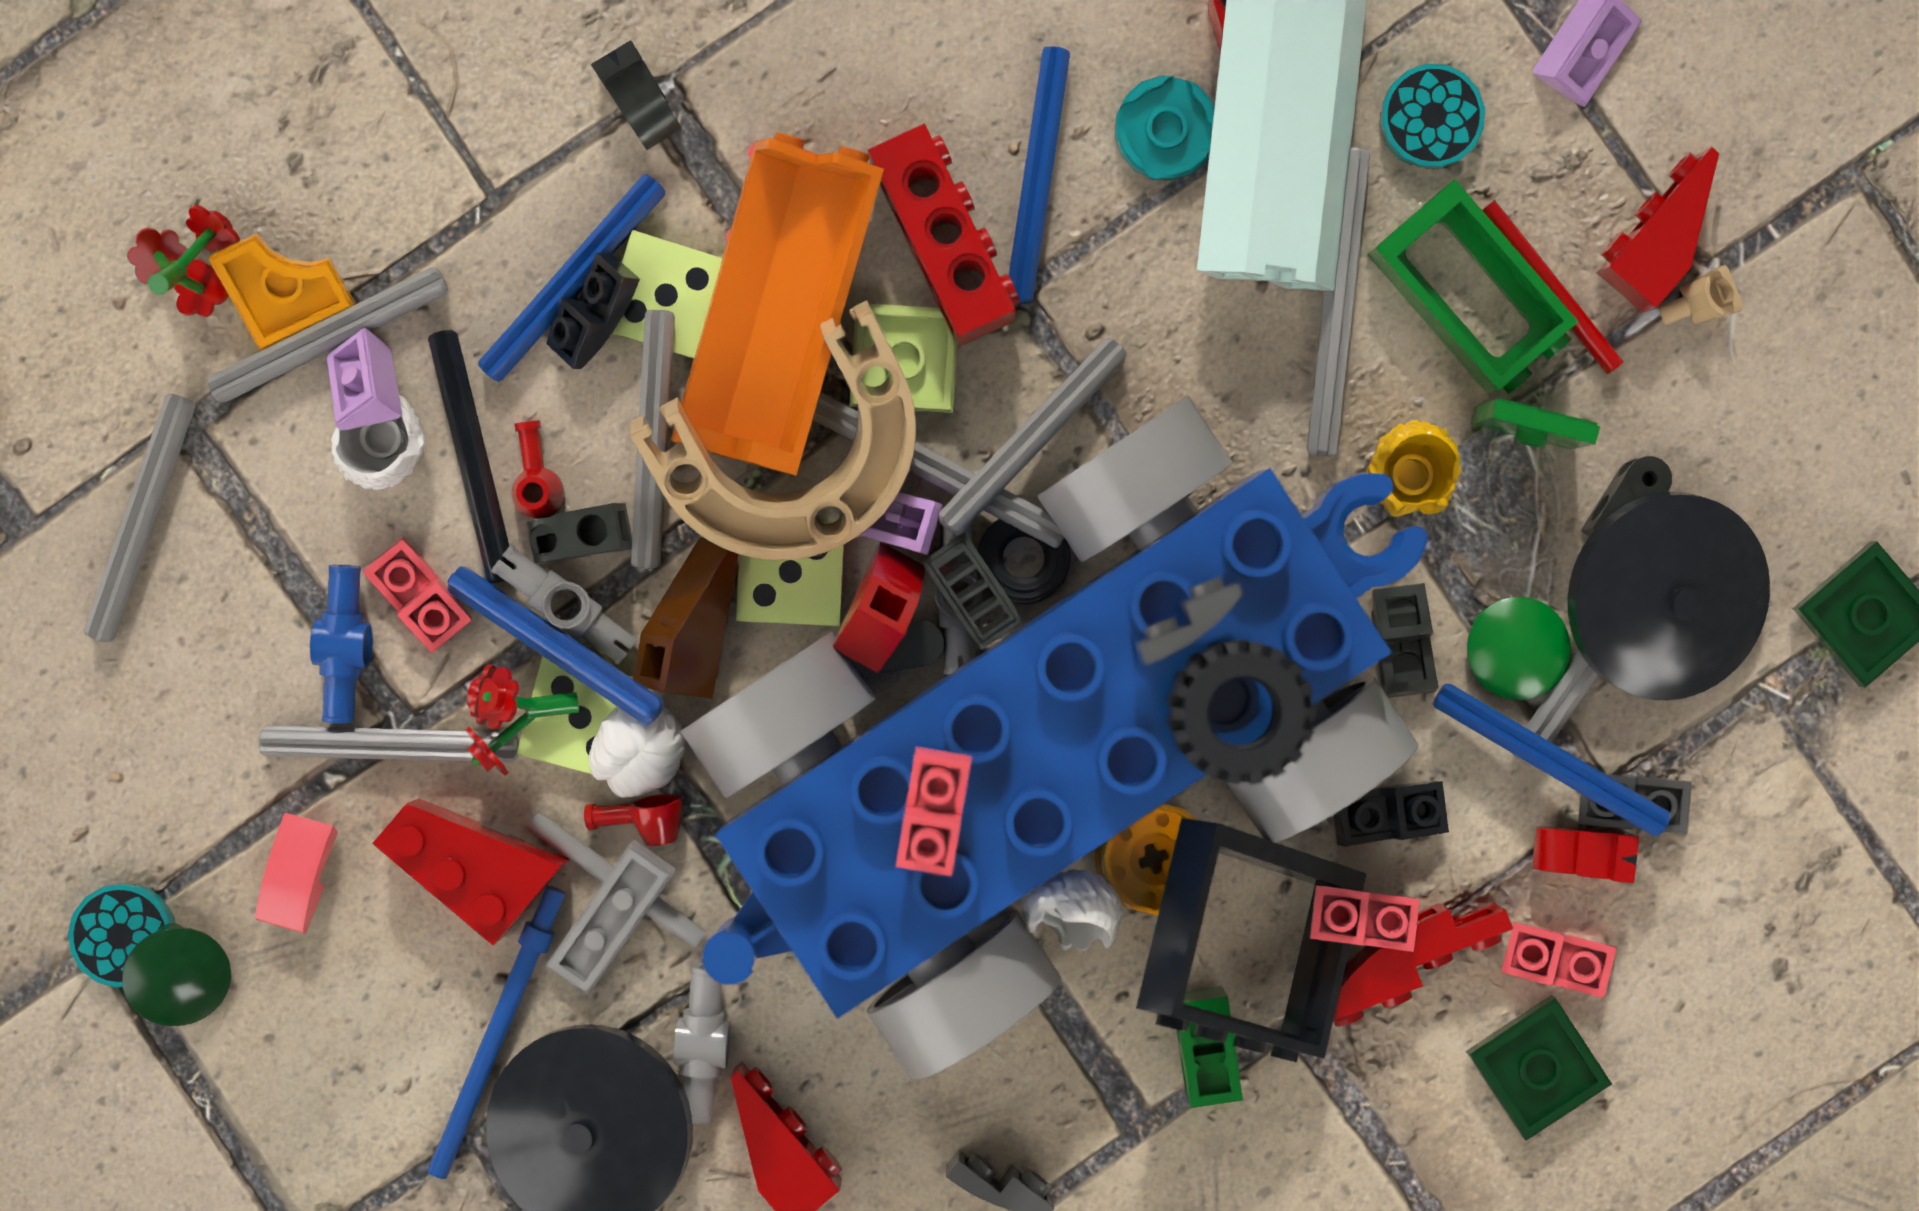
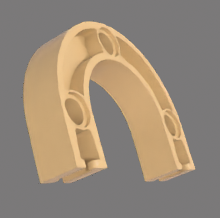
M867 300L851 308L849 312L854 320L858 318L862 327L868 326L874 340L872 347L862 349L856 355L851 356L839 340L845 336L842 326H837L833 318L820 324L822 335L856 399L858 425L853 445L845 460L829 477L817 485L795 493L767 494L745 488L734 482L713 462L678 398L665 403L659 408L668 425H675L682 440V444L673 446L667 452L660 451L650 435L653 434V431L644 415L630 421V436L661 492L674 511L695 532L726 550L744 556L768 560L807 558L831 551L858 537L871 527L894 501L911 465L916 438V418L908 383ZM882 366L889 370L887 380L879 386H867L862 382L863 374L871 367ZM683 464L693 465L700 471L699 476L688 483L675 480L671 473L677 466ZM833 506L842 510V515L834 523L824 524L815 519L817 513L824 507Z

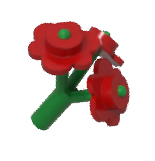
M193 205L188 211L190 217L186 220V225L193 233H196V240L188 249L183 244L178 243L179 237L171 229H166L159 233L154 228H144L137 233L135 238L136 246L129 249L127 259L135 266L137 279L143 284H148L149 289L154 294H165L174 287L175 291L179 294L176 306L180 313L186 316H192L197 313L202 317H209L214 311V305L224 303L228 298V293L212 265H208L202 260L194 259L203 249L211 252L220 251L239 242L240 237L224 215L217 211H208L200 205Z
M488 664L484 668L482 676L473 679L467 693V705L470 708V715L476 718V723L484 725L487 721L490 728L499 729L503 722L513 720L517 708L524 709L525 713L487 745L470 727H467L465 731L474 742L467 748L473 756L472 763L476 766L481 765L486 772L496 767L506 776L509 772L494 753L535 718L578 713L577 693L572 692L531 698L518 697L519 684L516 680H512L511 671L504 667L496 669L494 665Z

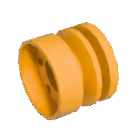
M1162 804L1096 848L1094 854L1096 872L1114 887L1123 907L1158 916L1181 818L1198 820L1183 808ZM1148 845L1150 850L1162 853V859L1155 862L1157 870L1155 872L1150 867H1140L1138 859L1145 856L1144 846Z

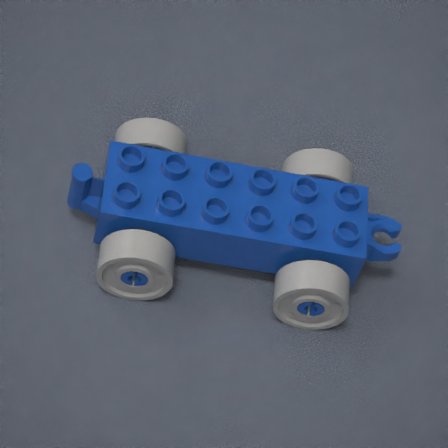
M1187 396L1037 496L1081 563L1127 534L1138 550L930 688L841 745L832 729L866 707L876 697L852 660L832 647L836 636L833 632H830L681 731L682 735L724 798L733 795L771 770L774 771L782 783L780 787L728 820L715 834L751 888L752 893L737 915L726 920L707 941L703 950V965L707 974L714 981L724 985H735L745 981L753 973L752 967L757 958L792 951L837 1019L893 983L871 1003L867 1009V1014L911 1080H920L934 1075L979 1050L1032 1012L1061 982V976L1034 935L1027 931V925L1017 910H1011L992 919L990 918L1207 775L1189 762L1173 741L1175 738L1167 722V716H1169L1167 698L1168 692L1172 693L1175 675L1178 670L1182 671L1188 664L1187 659L1195 653L1207 649L1206 646L1216 642L1247 640L1280 650L1285 653L1284 656L1290 661L1296 662L1302 669L1301 675L1305 681L1310 682L1314 693L1310 695L1311 704L1316 706V719H1311L1310 730L1314 731L1310 743L1305 741L1300 750L1303 755L1297 763L1290 762L1284 767L1285 773L1276 778L1272 776L1264 778L1263 783L1253 785L1247 782H1239V785L1227 783L1262 838L1273 841V843L1290 838L1327 819L1375 788L1406 763L1416 752L1419 745L1375 677H1365L1337 691L1335 690L1392 653L1357 598L1373 587H1384L1404 578L1419 563L1428 542V536L1421 527H1405L1392 536L1389 545L1382 552L1373 556H1364L1354 552L1347 544L1344 537V524L1348 515L1354 509L1363 505H1375L1386 499L1393 490L1392 480L1385 474L1353 475L1334 483L1316 499L1312 509L1301 515L1272 469L1267 468L1253 473L1197 510L1188 494L1218 475L1233 462L1191 398ZM1218 577L1222 578L1224 586L1232 583L1239 584L1242 596L1231 610L1205 634L1163 659L1148 665L1141 663L1134 642L1146 638L1143 628L1174 617L1178 626L1187 624L1180 602L1192 598L1189 590L1190 587ZM1233 678L1225 681L1215 690L1209 701L1207 711L1209 725L1216 736L1229 744L1245 745L1255 741L1265 732L1272 717V702L1269 693L1260 683L1249 678ZM916 747L971 756L952 876L896 867Z

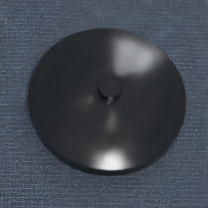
M1660 492L1640 497L1621 506L1603 520L1591 533L1576 559L1569 582L1567 597L1568 618L1572 636L1578 650L1588 665L1601 678L1621 690L1651 700L1668 701L1697 695L1716 686L1733 673L1746 659L1757 642L1769 607V568L1766 556L1755 533L1737 513L1725 505L1685 492Z
M586 1024L552 1031L522 1049L508 1063L499 1076L490 1097L486 1116V1139L490 1159L501 1184L524 1211H655L673 1193L686 1170L692 1147L693 1124L685 1090L677 1074L660 1053L640 1038L623 1030L604 1025Z

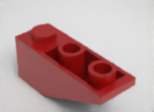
M1713 147L1706 149L1696 156L1691 152L1687 153L1669 173L1668 176L1674 182L1661 196L1659 193L1654 192L1637 210L1634 216L1640 222L1627 236L1621 231L1601 253V256L1607 261L1596 273L1642 313L1657 308L1692 266L1720 154Z
M880 542L832 647L841 654L879 674L906 633L920 599L925 567L921 563Z
M743 1061L734 1067L730 1079L758 1192L774 1211H816L840 1191L842 1178L838 1173L842 1171L841 1165L825 1146H821L817 1150L805 1136L809 1129L804 1120L792 1107L788 1106L783 1110L771 1094L775 1091V1088L767 1076L759 1068L754 1067L750 1071Z

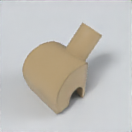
M1726 265L1712 269L1683 284L1680 287L1683 297L1658 306L1665 326L1691 316L1694 324H1701L1743 310V303L1730 270Z

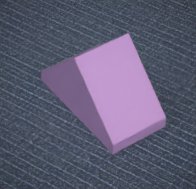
M898 492L884 514L860 535L928 556L937 527L939 512L942 510L943 504Z

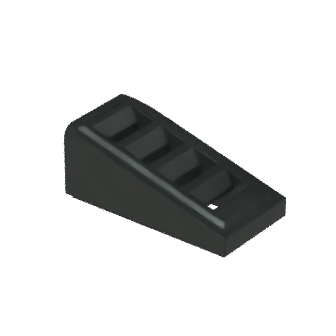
M963 533L921 561L980 650L1024 621L966 533ZM965 551L970 561L944 577L939 568ZM977 569L982 578L956 595L950 586ZM989 587L994 596L970 612H967L962 604ZM998 605H1001L1006 613L979 630L974 622Z

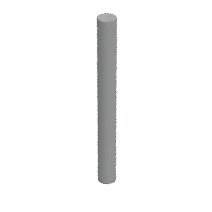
M539 811L526 827L602 883L614 868L613 864ZM659 897L656 898L646 915L694 949L706 934L705 930Z

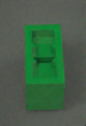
M1222 986L1186 991L1184 1004L1231 1017L1228 995ZM1189 1023L1187 1032L1176 1030L1185 1093L1190 1107L1196 1108L1243 1101L1236 1047L1233 1046L1234 1035L1228 1034L1226 1043L1195 1036V1024Z

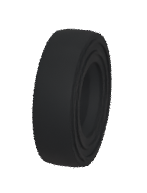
M999 518L987 528L978 546V553L1012 603L1032 604L1050 597L1061 587L1069 571L1071 556L1069 544L1065 538L1058 548H1053ZM1019 537H1028L1039 543L1044 553L1042 568L1037 574L1029 578L1013 576L1006 569L1003 561L1006 546L1012 540Z

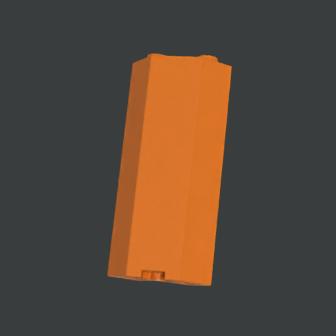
M776 132L773 139L767 138L755 142L681 405L707 452L796 476L831 356V351L822 335L820 324L833 318L836 325H840L884 169L869 164V155L862 151L839 146L837 153L832 152L819 155L804 150V140ZM674 426L670 441L682 444V440Z

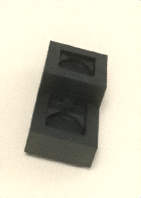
M1425 583L1374 589L1372 591L1374 624L1392 652L1379 661L1384 693L1388 698L1436 692L1439 686L1430 640L1433 628Z

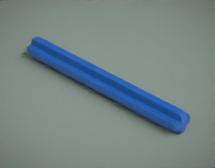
M1047 46L1042 50L1009 268V277L1020 299L1018 304H1031L1034 297L1069 66V50L1055 46Z
M644 174L638 179L479 360L478 366L487 376L497 382L502 381L551 326L557 315L562 298L574 299L583 289L585 278L589 274L595 254H614L631 235V231L635 230L661 201L666 192L661 184L648 174Z
M460 566L450 575L447 581L449 593L644 725L652 724L659 717L663 710L662 698L468 567Z
M1444 684L1437 693L1433 702L1436 709L1650 835L1660 836L1668 826L1671 814L1667 810L1456 686Z

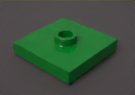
M1502 398L1476 406L1471 420V425L1514 435V442L1536 448H1545V445L1549 444L1571 450L1596 445L1600 426H1597L1598 423Z

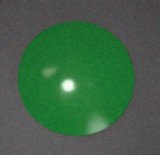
M1527 597L1502 599L1480 611L1474 619L1467 640L1468 662L1477 682L1491 693L1510 700H1528L1548 692L1560 681L1570 660V638L1563 620L1548 605Z

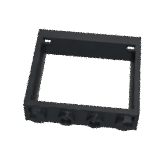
M1181 818L1136 1008L1157 1014L1155 1025L1187 1032L1189 1023L1195 1024L1196 1030L1194 1035L1226 1043L1228 1034L1235 1036L1233 1046L1263 1054L1266 1044L1271 1045L1270 1056L1297 1063L1299 1053L1325 1059L1351 944L1310 939L1316 885L1363 891L1367 873L1276 842L1273 843V841L1220 823ZM1218 853L1314 884L1281 1031L1183 1003Z

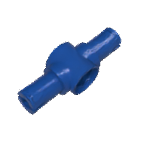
M329 565L327 611H322L321 619L314 621L311 630L310 659L312 665L319 666V675L324 676L322 721L327 723L344 724L354 722L357 677L361 676V668L367 669L372 655L373 632L371 623L364 622V613L360 612L361 566Z

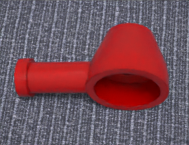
M540 420L515 423V432H518L524 471L516 477L513 483V503L527 517L534 519L550 517L562 506L565 489L560 477L552 470L544 468L539 429L541 428ZM532 483L539 484L543 490L541 500L536 503L529 501L526 496V489Z
M657 794L642 797L626 804L603 806L586 804L584 808L585 826L587 830H596L601 826L634 824L645 845H667L678 839L683 813L681 796L677 794Z

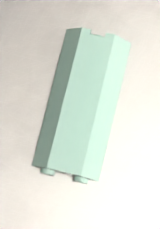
M1367 0L1226 1L1197 271L1217 279L1268 281L1285 289L1335 291Z

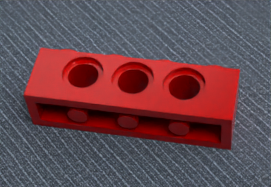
M924 123L868 149L869 164L884 169L880 187L958 348L1014 322L1016 312L1014 305L1020 302L1018 293L1008 274L1000 277L991 260L997 256L994 243L985 227L979 230L976 229L969 215V212L975 210L973 201L963 181L954 184L946 166L952 164V159L942 137L938 135L932 138ZM920 178L931 179L938 185L937 191L929 197H918L909 188L914 181ZM951 224L959 229L961 235L953 243L942 244L933 238L932 232L939 225ZM974 270L982 276L984 281L979 288L965 291L955 284L954 279L961 271Z

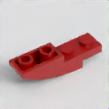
M1437 903L1418 913L1414 952L1366 945L1346 964L1333 1020L1334 1025L1339 1027L1356 1022L1364 1017L1362 1010L1382 1003L1384 1008H1389L1410 1000L1413 997L1411 991L1423 987L1416 969L1417 966L1423 965L1426 970L1437 968L1451 962L1454 959L1452 953L1471 946L1473 951H1478L1500 943L1502 941L1500 934L1513 930L1506 909L1494 903L1453 919L1450 909L1441 903Z

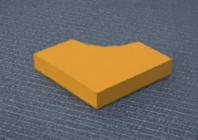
M258 233L224 248L208 258L260 351L355 305V301L331 257L312 262L288 259L272 250Z

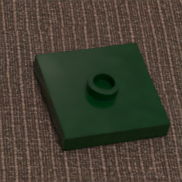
M1870 541L1792 608L1859 687L1866 688L1919 642V590L1877 541Z
M1550 995L1465 1051L1525 1141L1612 1085V1082L1553 995Z

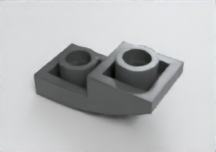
M1218 577L1190 587L1189 590L1192 598L1180 602L1187 624L1178 626L1174 617L1143 628L1146 638L1134 642L1141 663L1148 665L1163 659L1205 634L1231 610L1242 596L1239 584L1232 583L1224 586L1222 578Z
M1605 774L1670 812L1671 819L1664 832L1688 833L1692 781ZM1581 794L1578 824L1630 830L1633 828L1640 829Z
M960 1150L955 1153L946 1165V1177L993 1205L1011 1211H1053L1055 1209L1053 1197L1048 1193L1052 1187L1039 1174L1029 1168L1022 1173L1011 1165L1003 1177L998 1180L995 1178L998 1171L986 1159L977 1153H973L969 1158Z

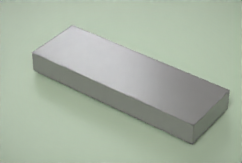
M633 840L546 966L589 995L677 869L636 840Z

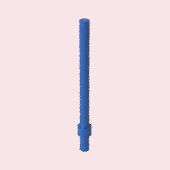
M547 885L532 922L526 921L518 939V943L522 946L427 1170L430 1175L436 1178L446 1179L539 956L541 953H547L555 934L551 928L566 894L561 889Z

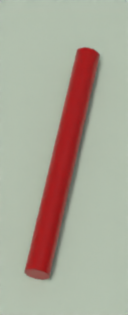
M1496 200L1483 208L1482 211L1578 320V323L1571 330L1605 373L1609 374L1624 362Z

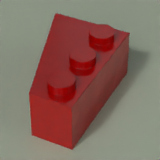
M420 798L406 803L372 843L492 946L509 932L546 886L549 885L570 860L560 854H553L525 843V840L515 836L506 835L483 826L475 820Z

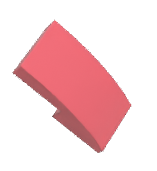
M404 536L363 569L362 573L398 611L397 616L431 653L435 652L472 620V617L458 599L449 593L446 584Z
M916 747L896 867L952 876L971 756Z
M284 813L264 872L255 913L257 921L306 934L325 887L319 879L338 834L333 825Z
M1316 885L1310 939L1414 952L1420 899Z
M1513 922V930H1511L1501 969L1502 973L1550 986L1557 985L1601 998L1605 997L1617 950L1616 946L1546 928Z

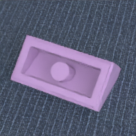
M1578 0L1534 67L1533 73L1541 81L1579 106L1585 107L1642 20L1622 0Z
M364 328L327 354L326 358L337 428L343 431L391 421L402 416L392 350L385 342Z

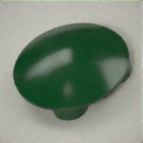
M169 923L161 926L157 932L144 938L131 951L123 969V990L129 1004L143 1018L164 1026L188 1025L204 1019L222 1003L230 987L231 967L224 949L211 936L196 929L185 928L176 923Z

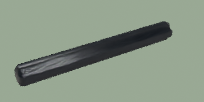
M453 330L438 331L429 335L428 342L486 578L490 583L504 582V579L491 572L493 566L498 560H501L512 569H515V566L502 556L510 545L458 334Z

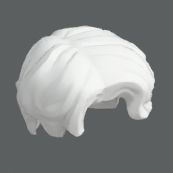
M399 395L402 416L397 419L343 431L335 427L331 438V450L334 456V463L338 466L339 472L343 473L346 481L350 480L355 485H360L364 489L380 490L401 483L406 476H410L413 473V469L422 455L423 447L426 445V439L420 424V418L416 416L415 409L411 407L405 397Z
M617 706L601 722L589 753V765L592 775L597 780H607L608 786L615 795L622 798L641 796L666 786L676 775V771L680 766V760L685 751V738L681 733L682 725L678 723L668 708L662 706L663 710L659 717L650 725L642 724Z
M1071 869L1065 873L1060 872L1035 888L1027 896L1023 905V917L1027 922V931L1029 933L1038 932V924L1041 921L1056 932L1063 950L1074 946L1077 951H1085L1097 939H1101L1105 948L1110 949L1117 938L1120 919L1124 915L1121 909L1120 897L1114 887L1103 876L1084 869L1079 871Z

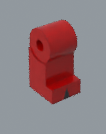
M1536 826L1532 869L1553 873L1576 874L1579 877L1634 883L1639 836L1626 831Z

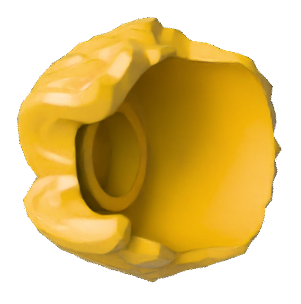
M1415 420L1404 425L1399 423L1389 433L1379 439V444L1376 446L1375 453L1371 457L1367 472L1368 474H1385L1392 480L1393 490L1380 504L1384 505L1385 510L1391 516L1399 517L1413 513L1416 510H1419L1424 515H1431L1446 509L1448 501L1452 498L1462 468L1458 445L1455 444L1452 437H1449L1446 428H1439L1438 425H1432L1428 421L1419 422V420Z

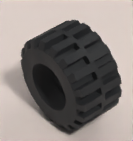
M1247 640L1216 642L1206 646L1207 649L1193 654L1187 659L1188 664L1183 670H1178L1175 675L1172 693L1168 692L1167 705H1169L1168 727L1172 730L1175 738L1173 741L1187 760L1210 777L1235 785H1239V782H1247L1250 785L1263 783L1264 778L1269 776L1276 778L1285 773L1284 767L1290 762L1296 764L1303 755L1300 752L1305 741L1310 743L1314 731L1310 730L1311 719H1316V706L1311 704L1310 695L1314 694L1310 682L1305 681L1301 673L1303 671L1296 662L1290 661L1284 656L1285 653L1274 647ZM1233 678H1249L1260 683L1269 693L1272 702V717L1267 729L1258 739L1245 745H1233L1224 742L1216 736L1208 722L1207 711L1211 696L1222 683Z

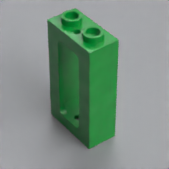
M1455 179L1442 188L1367 254L1487 394L1500 391L1502 388L1508 394L1511 393L1532 375L1527 366L1543 354L1548 360L1572 340L1566 332L1577 324L1578 320ZM1434 224H1442L1448 229L1528 322L1529 330L1527 334L1502 356H1492L1408 260L1406 249Z

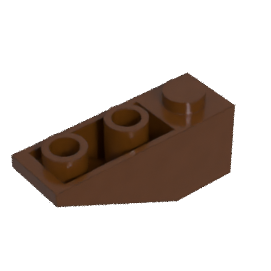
M699 537L641 632L633 674L635 681L647 689L663 693L713 699L739 554L726 550L706 538Z

